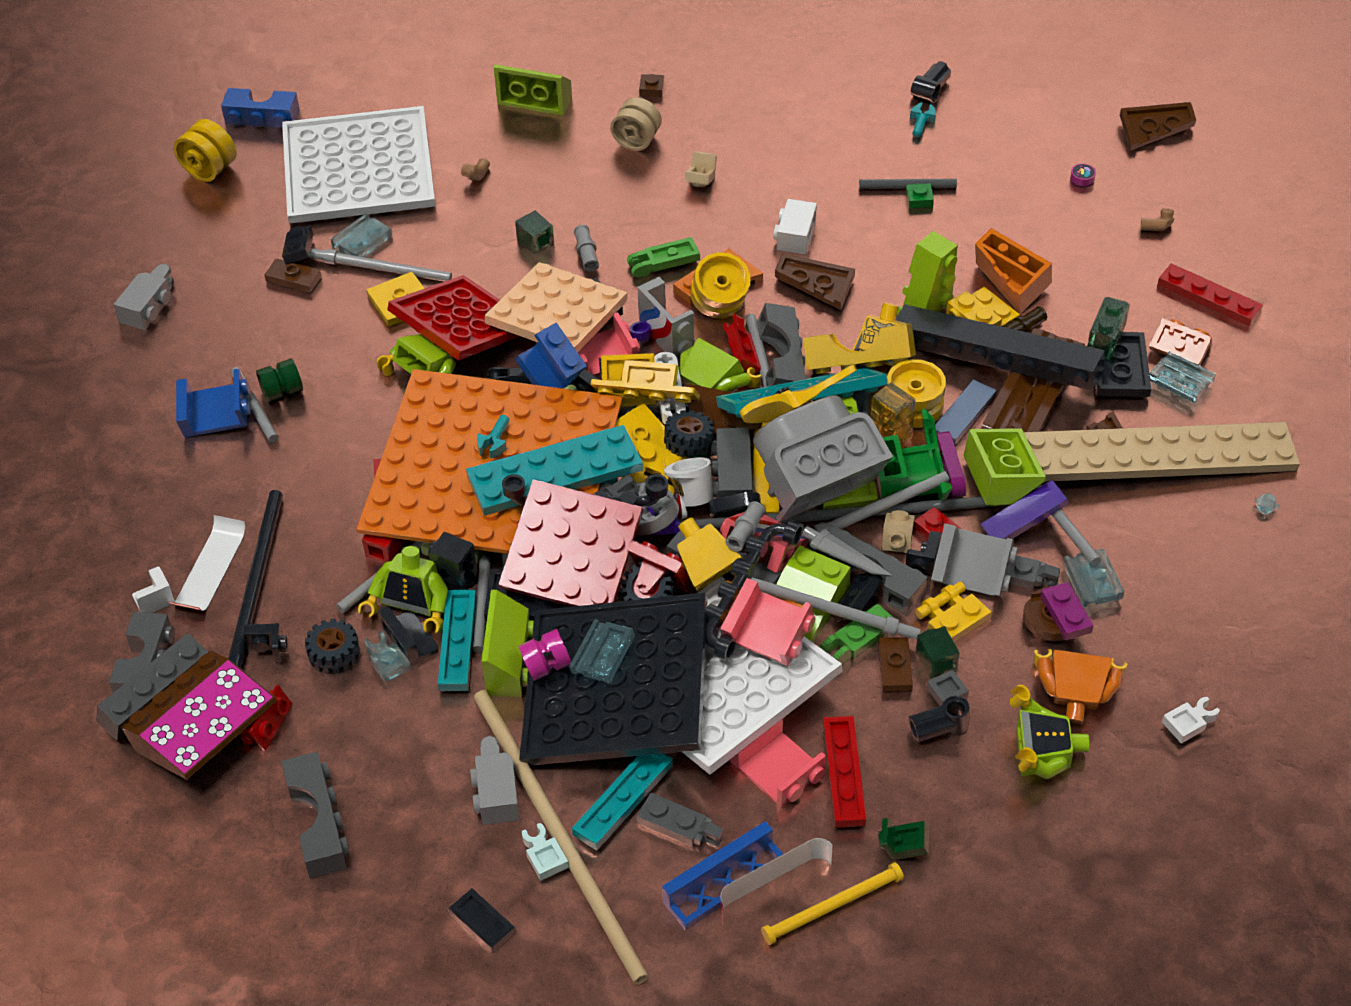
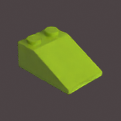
M799 545L786 564L776 585L838 603L850 586L851 567ZM812 608L816 618L814 626L809 633L806 632L804 635L812 643L831 617L830 613Z

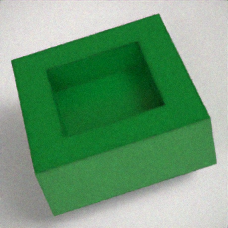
M931 183L906 185L909 208L933 207L934 197Z

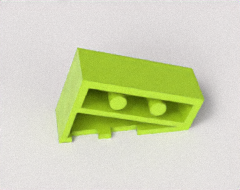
M932 231L917 243L908 271L912 274L909 286H904L902 294L906 295L903 306L906 304L936 312L947 308V302L954 298L955 267L958 261L957 244L935 231ZM903 306L898 307L897 315H899Z

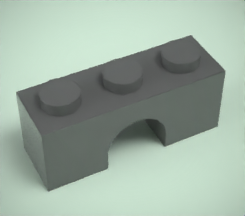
M133 611L125 635L131 652L141 654L131 659L117 658L109 680L112 692H115L165 652L168 645L173 643L175 629L171 626L167 614Z

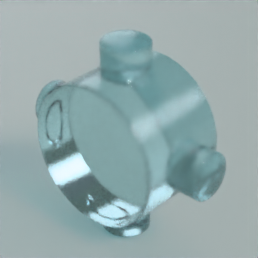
M1270 493L1262 494L1260 498H1255L1254 503L1258 504V510L1263 514L1272 513L1274 509H1279V504H1276V498Z

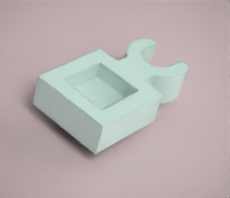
M538 823V836L531 837L526 830H523L522 838L524 844L529 848L526 850L527 858L541 881L569 868V865L555 837L546 841L545 827Z

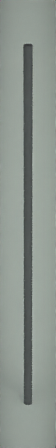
M982 497L899 503L870 517L885 516L886 513H892V511L896 510L905 511L910 514L927 512L933 507L939 511L996 506L985 505ZM865 506L804 511L781 521V523L787 524L790 520L796 522L835 520ZM779 513L765 515L777 520L776 517ZM728 517L698 519L695 522L700 529L710 523L716 529H720Z

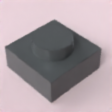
M953 670L927 681V689L939 706L943 705L945 699L950 696L968 698L969 690Z

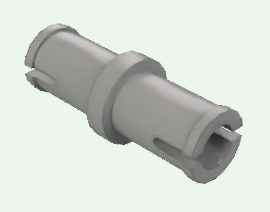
M579 225L574 229L577 240L576 250L582 258L584 270L592 272L599 268V262L595 253L597 250L596 244L591 239L589 227L587 225Z
M751 502L744 514L736 519L734 523L735 528L725 541L729 549L737 552L741 551L748 538L756 533L757 524L766 512L761 503Z

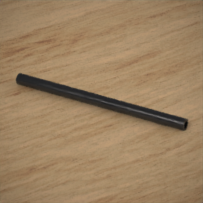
M271 490L269 492L228 657L239 668L242 667L247 646L243 635L244 625H252L283 498L282 492L278 490Z

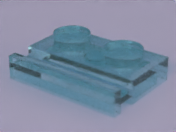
M366 213L331 238V244L334 248L338 247L339 251L343 254L364 257L392 236V231L390 227L377 219L369 218V214Z
M1168 351L1167 356L1162 358L1149 373L1151 382L1193 403H1196L1203 395L1210 383L1214 382L1216 376L1215 373L1171 351Z
M1104 548L1095 550L1101 558V562L1096 566H1092L1082 553H1078L1076 557L1072 558L1064 556L1063 564L1083 607H1087L1089 603L1101 604L1120 600L1124 597L1125 591Z
M594 619L569 666L573 674L578 672L583 674L584 677L611 683L635 637L633 628L609 622L604 624Z

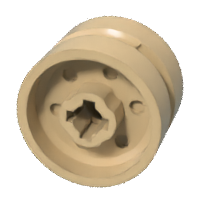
M638 97L629 98L623 103L610 125L611 134L621 146L635 151L643 150L648 147L662 123L661 114L651 102Z

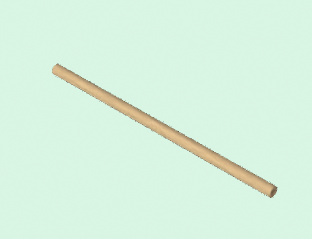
M486 690L478 691L474 695L475 702L504 753L506 752L512 756L515 773L551 837H555L567 858L570 871L635 985L644 983L649 977L530 766L525 762H520V749L488 692Z

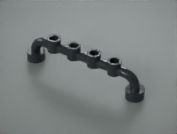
M517 474L506 476L502 480L504 496L510 498L516 504L524 506L527 495H524V478ZM660 474L650 475L645 481L647 495L637 496L631 491L623 492L620 496H608L603 491L595 492L593 495L646 507L656 504L667 495L668 480Z
M790 520L787 524H772L765 528L758 538L752 535L748 538L745 544V552L749 553L745 560L737 558L734 561L731 573L735 575L731 583L723 581L720 584L718 597L722 599L718 606L709 604L706 608L708 621L706 625V642L714 649L715 657L728 661L734 653L736 639L724 634L717 638L716 631L725 621L728 610L735 602L746 579H751L756 563L767 552L768 543L772 537L783 535V542L794 546L797 545L803 534L804 526L802 523Z

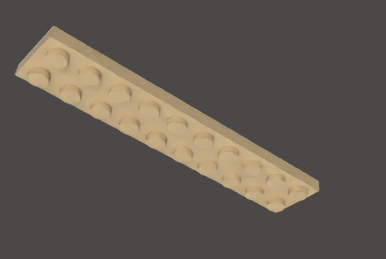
M1286 422L1024 432L1046 476L1045 481L1297 471L1300 466Z

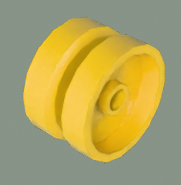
M199 119L188 131L174 142L173 146L174 154L179 164L187 173L203 182H211L223 169L236 159L237 155L236 146L231 136L217 123L208 119Z
M716 252L703 258L695 270L690 288V297L694 306L702 314L711 318L723 319L737 313L741 309L750 287V272L747 265L739 257L730 253Z
M914 359L902 361L893 366L887 375L888 385H886L885 410L888 416L897 424L911 428L923 427L921 409H925L934 418V421H937L943 412L946 378L942 370L933 363Z

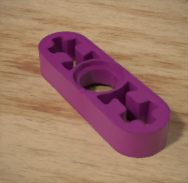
M950 431L938 432L936 434L943 468L949 476L950 481L948 483L952 486L949 496L950 498L965 496V477Z

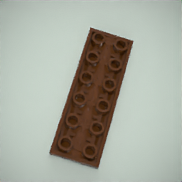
M1033 328L1031 334L1085 346V343L1062 338L1037 328ZM1010 371L981 429H1022L1023 432H1041L1065 384Z

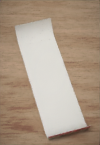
M213 515L214 525L212 532L176 601H168L170 604L201 611L207 609L243 539L245 521Z
M822 838L809 840L726 885L721 892L722 923L725 906L812 859H823L831 864L833 845Z

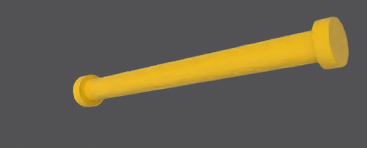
M894 862L888 865L887 870L771 927L769 925L761 927L763 937L768 945L776 943V938L892 881L899 882L903 880V872L900 866Z

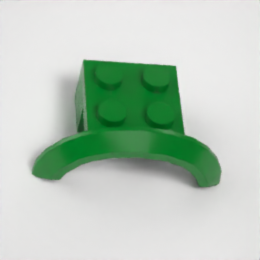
M921 409L925 445L901 449L898 435L882 437L893 458L876 477L881 499L944 472L937 441L935 421L927 410ZM940 482V486L917 496L937 493L940 501H945L952 491V486L948 482Z

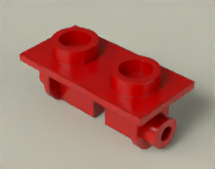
M276 685L273 690L269 691L275 696L277 702L241 732L243 742L246 744L257 742L263 751H266L293 705L279 685Z

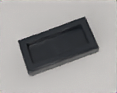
M473 888L448 908L449 914L491 953H494L516 933L515 927Z

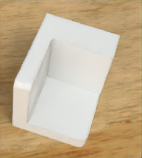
M159 566L148 570L153 585L132 594L140 612L153 613L172 605L168 601L175 602L170 586Z

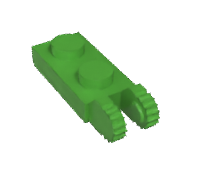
M689 237L648 247L645 250L630 254L627 257V263L630 267H633L631 270L633 275L641 278V276H648L652 271L655 272L699 261L700 252L693 238Z
M879 604L866 611L883 618L887 616L892 617ZM852 621L837 631L835 635L832 634L825 639L819 648L826 653H830L841 646L842 648L835 652L833 658L842 664L852 657H857L878 642L879 638H884L888 634L882 633V629Z

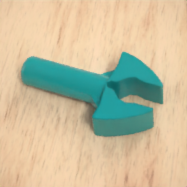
M922 102L910 110V119H917L912 132L915 138L921 137L927 121L935 123L936 111L932 104H930L929 110L925 113H922Z
M500 415L489 435L477 434V446L480 456H482L484 449L491 446V444L493 446L489 451L490 459L500 455L507 449L506 440H501L500 437L510 421L508 416Z

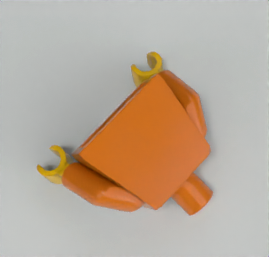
M1038 649L1034 651V665L1038 669V676L1047 694L1054 697V704L1067 706L1066 716L1069 718L1070 723L1075 724L1083 723L1085 709L1097 710L1099 703L1102 704L1109 701L1120 688L1127 668L1126 662H1124L1123 666L1119 667L1113 663L1114 658L1060 650H1054L1052 656L1051 649H1048V654L1043 656L1038 654Z

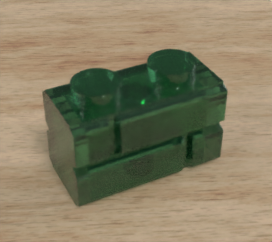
M1104 297L1089 332L1087 346L1104 350V358L1112 359L1126 326L1130 307L1128 302Z

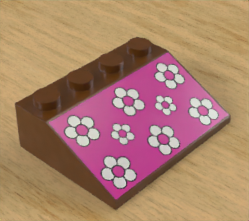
M211 650L209 653L201 656L198 662L186 672L180 674L165 690L156 694L153 700L140 711L132 714L130 719L121 728L138 754L187 780L277 700L274 695L230 659Z

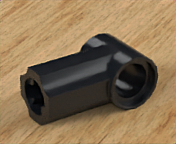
M939 61L933 64L923 76L917 75L911 86V95L934 103L939 96L941 87L951 77V69L948 68L947 63Z
M950 696L945 699L941 706L909 716L908 720L915 740L921 742L945 733L959 735L966 732L969 727L970 706L965 698Z

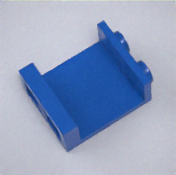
M556 322L536 333L534 336L538 343L531 349L518 355L515 360L532 385L564 389L573 383L587 365Z
M239 369L233 370L234 384L193 391L187 378L176 380V422L184 438L247 426V415H250L251 410L246 394H250L248 379H243Z

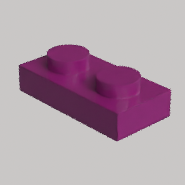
M1069 582L1041 590L1040 597L1065 641L1093 632L1094 625Z

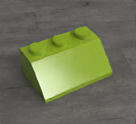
M494 65L498 105L564 116L572 100L570 79L561 75Z
M969 429L963 456L985 505H1012L1045 482L1046 476L1022 429Z
M491 590L481 661L485 688L489 696L522 697L523 686H527L529 670L526 668L519 645L532 638L534 621L529 618L528 608L498 590Z

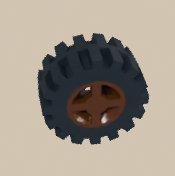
M681 410L680 414L677 412L673 413L672 416L667 418L665 424L664 444H666V448L668 450L671 449V452L674 454L678 452L679 456L682 457L688 455V458H692L693 455H697V457L702 456V452L706 454L711 449L713 442V421H709L710 418L707 415L703 417L701 412L694 413V410H689V412Z
M330 619L328 623L326 620H323L320 626L315 624L312 626L313 631L309 630L307 632V638H305L306 653L312 667L315 666L317 671L320 672L323 669L324 674H330V671H334V674H337L340 669L348 670V665L353 666L356 663L355 658H359L360 647L357 633L350 623L346 625L345 620L340 619L339 622H336V619Z

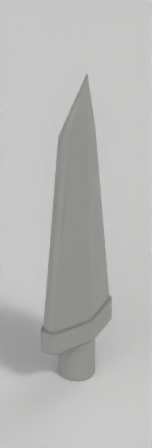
M808 526L804 529L802 536L811 541L810 547L871 574L893 576L878 564L830 534L829 531L824 529L818 532Z

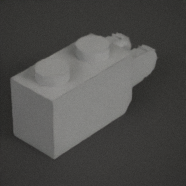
M160 264L151 274L145 272L137 274L113 304L119 323L146 330L151 322L157 318L159 312L171 299L170 290L174 280L170 276V266Z
M488 735V737L482 738V741H480L481 756H475L476 769H470L472 788L478 787V794L473 795L475 814L481 813L482 825L520 820L512 756L506 752L500 753L498 740Z

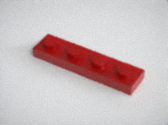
M1172 263L1158 279L1157 285L1249 327L1262 312L1263 304Z
M854 716L823 717L835 828L866 826V812Z

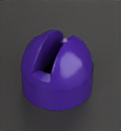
M640 321L630 326L632 339L636 338L639 344L646 343L651 338L649 323Z

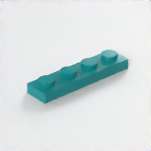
M448 590L438 675L439 691H468L476 590Z
M664 753L637 756L572 827V835L597 851L671 769L673 759Z

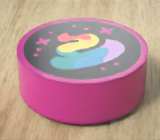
M1077 164L1072 167L1071 181L1079 186L1091 185L1095 181L1096 170L1089 164Z

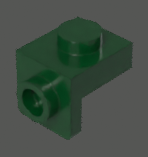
M889 817L883 818L882 830L878 834L880 846L887 851L893 860L929 854L930 827L926 821L895 826Z

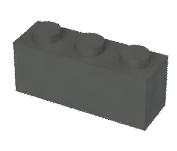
M749 428L716 429L717 440H713L711 445L712 456H717V460H712V477L718 476V481H713V498L752 492Z

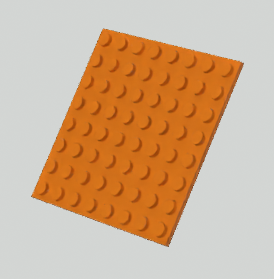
M413 369L357 525V533L432 543L435 540L437 541L443 532L473 543L476 550L509 554L524 506H516L484 516L467 478L466 469L616 427L622 404V396ZM499 416H508L510 421L500 437L501 440H506L507 449L500 455L490 459L489 451L493 446L491 444V446L484 449L482 456H480L477 446V434L489 435ZM600 483L576 490L594 494L598 492Z

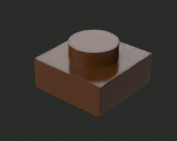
M641 74L639 96L663 97L664 75Z

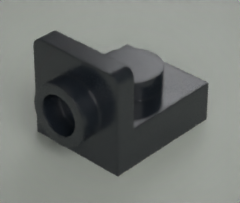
M930 531L928 541H922L920 551L908 549L906 565L912 569L919 570L924 575L932 576L942 533Z
M280 624L244 625L243 635L248 651L265 652L272 650L275 662L282 663L283 652L288 651L287 635H282Z

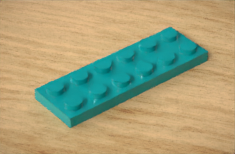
M868 368L856 369L857 371L823 390L812 401L814 402L832 395L849 397L854 395L853 391L862 390V392L878 391V386L888 385L887 375ZM834 374L716 396L717 407L726 410L727 413L736 414V417H741L740 410L755 400L772 396L784 387H789L791 392L803 390L821 383Z
M621 425L466 469V475L485 516L520 506L503 494L502 480L508 475L517 474L524 478V495L528 496L533 479L576 490L642 471L643 462L625 426Z

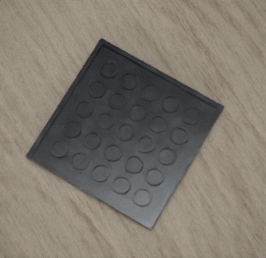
M706 593L535 610L532 639L541 641L543 634L558 629L572 664L558 671L551 668L549 675L535 681L530 672L528 673L520 762H525L528 765L701 750L707 625L706 608L708 606ZM552 651L544 652L545 657L549 656Z

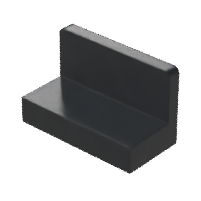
M389 606L378 610L381 629L409 667L439 651L436 642L428 632L424 631L422 623L412 611H406L396 617Z

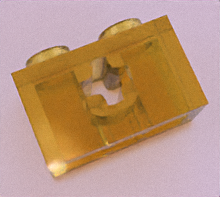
M891 382L872 397L871 419L877 429L880 430L882 437L898 435L900 445L907 443L913 436L915 398Z

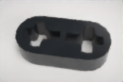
M744 492L714 498L709 501L710 516L713 518H723L745 512L751 502L761 503L760 494Z

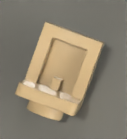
M694 151L691 167L685 171L684 181L691 182V185L697 187L708 185L715 178L717 155Z
M900 510L886 513L882 541L883 550L907 553V550L911 548L914 515H908L907 512Z

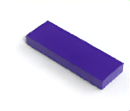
M1051 480L981 523V526L989 536L1006 540L1007 538L1013 539L1069 503L1065 495L1054 481Z

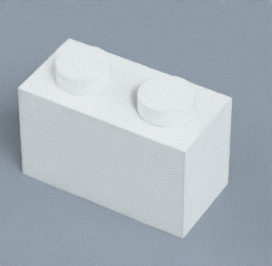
M787 199L785 209L781 208L778 221L780 225H775L773 239L777 240V250L807 254L816 224L817 203Z

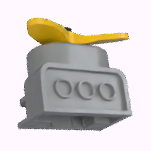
M854 364L821 383L792 392L789 387H784L774 395L755 400L740 410V415L744 422L762 423V427L754 436L753 442L765 463L764 474L771 486L767 493L771 498L777 497L783 508L776 517L778 522L872 483L893 458L875 423L867 414L858 412L850 415L844 402L838 396H828L809 403L810 400L823 390L857 371Z

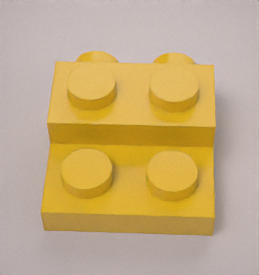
M985 287L973 294L967 291L961 293L947 302L946 314L1001 327L1008 326L1014 321V318L1020 315Z

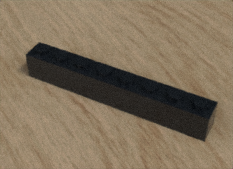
M906 304L895 319L907 324L912 323L915 349L1091 391L1095 389L1104 371V350Z

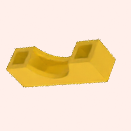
M912 323L880 328L875 343L865 351H854L846 348L837 339L835 333L803 338L807 370L815 369L816 374L831 372V367L841 366V370L854 364L855 368H857L858 363H866L867 367L883 365L882 360L892 359L893 364H898L899 362L909 360L908 357L916 355Z

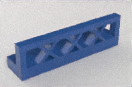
M764 821L662 886L663 903L685 930L721 907V895L719 897L705 896L706 888L711 885L726 886L735 881L730 878L731 872L736 869H745L752 872L765 865L756 863V858L766 850L775 859L783 855L773 842V829ZM686 901L699 903L697 911L687 917L678 907Z

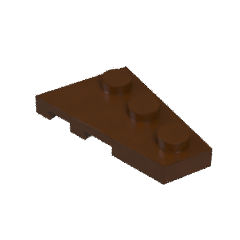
M782 253L775 269V277L841 310L854 280L855 269Z

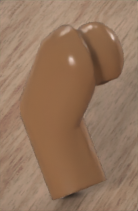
M481 158L477 165L473 164L471 166L466 163L461 169V174L468 177L467 179L480 181L488 170L490 162L485 158Z
M1163 208L1160 211L1161 216L1157 219L1141 218L1140 230H1165L1174 222L1173 209Z

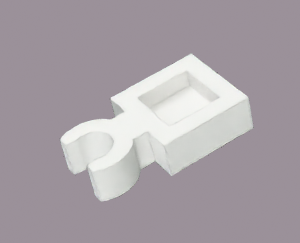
M1203 697L1198 700L1194 708L1186 702L1163 715L1162 723L1180 743H1183L1203 732L1207 723L1214 722L1218 718L1220 710L1218 708L1212 711L1205 710L1204 708L1208 706L1210 699Z

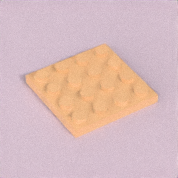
M539 262L485 314V324L538 342L534 335L557 322L573 347L579 352L613 314L625 304L627 292Z

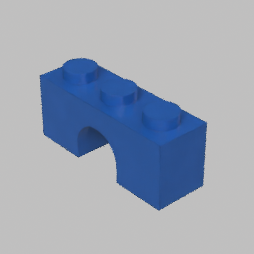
M228 88L221 105L225 124L283 128L282 122L297 120L300 112L297 92L273 91L272 96L268 100L255 102L253 101L251 89Z

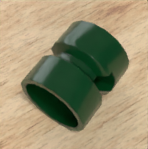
M292 358L278 362L276 369L272 366H267L256 370L260 388L267 402L281 398L283 392L291 395L303 390L299 371Z

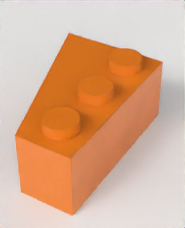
M990 228L975 243L976 264L1019 314L1052 283L1051 262L998 231Z

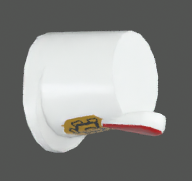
M701 457L684 459L672 463L664 469L665 475L671 477L679 505L678 519L683 520L687 518L686 507L702 505L713 499L711 462L709 459Z

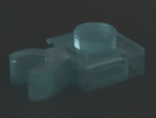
M378 632L380 642L377 644H372L368 638L364 640L366 650L371 654V664L384 682L411 669L408 659L397 644L393 643L388 646L386 635L383 632Z

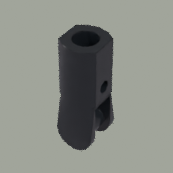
M491 367L487 372L489 379L532 384L521 368Z

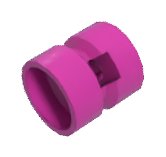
M558 629L543 634L541 641L532 639L519 645L522 657L534 681L549 675L551 668L558 671L572 664ZM552 651L549 656L545 657L544 652Z

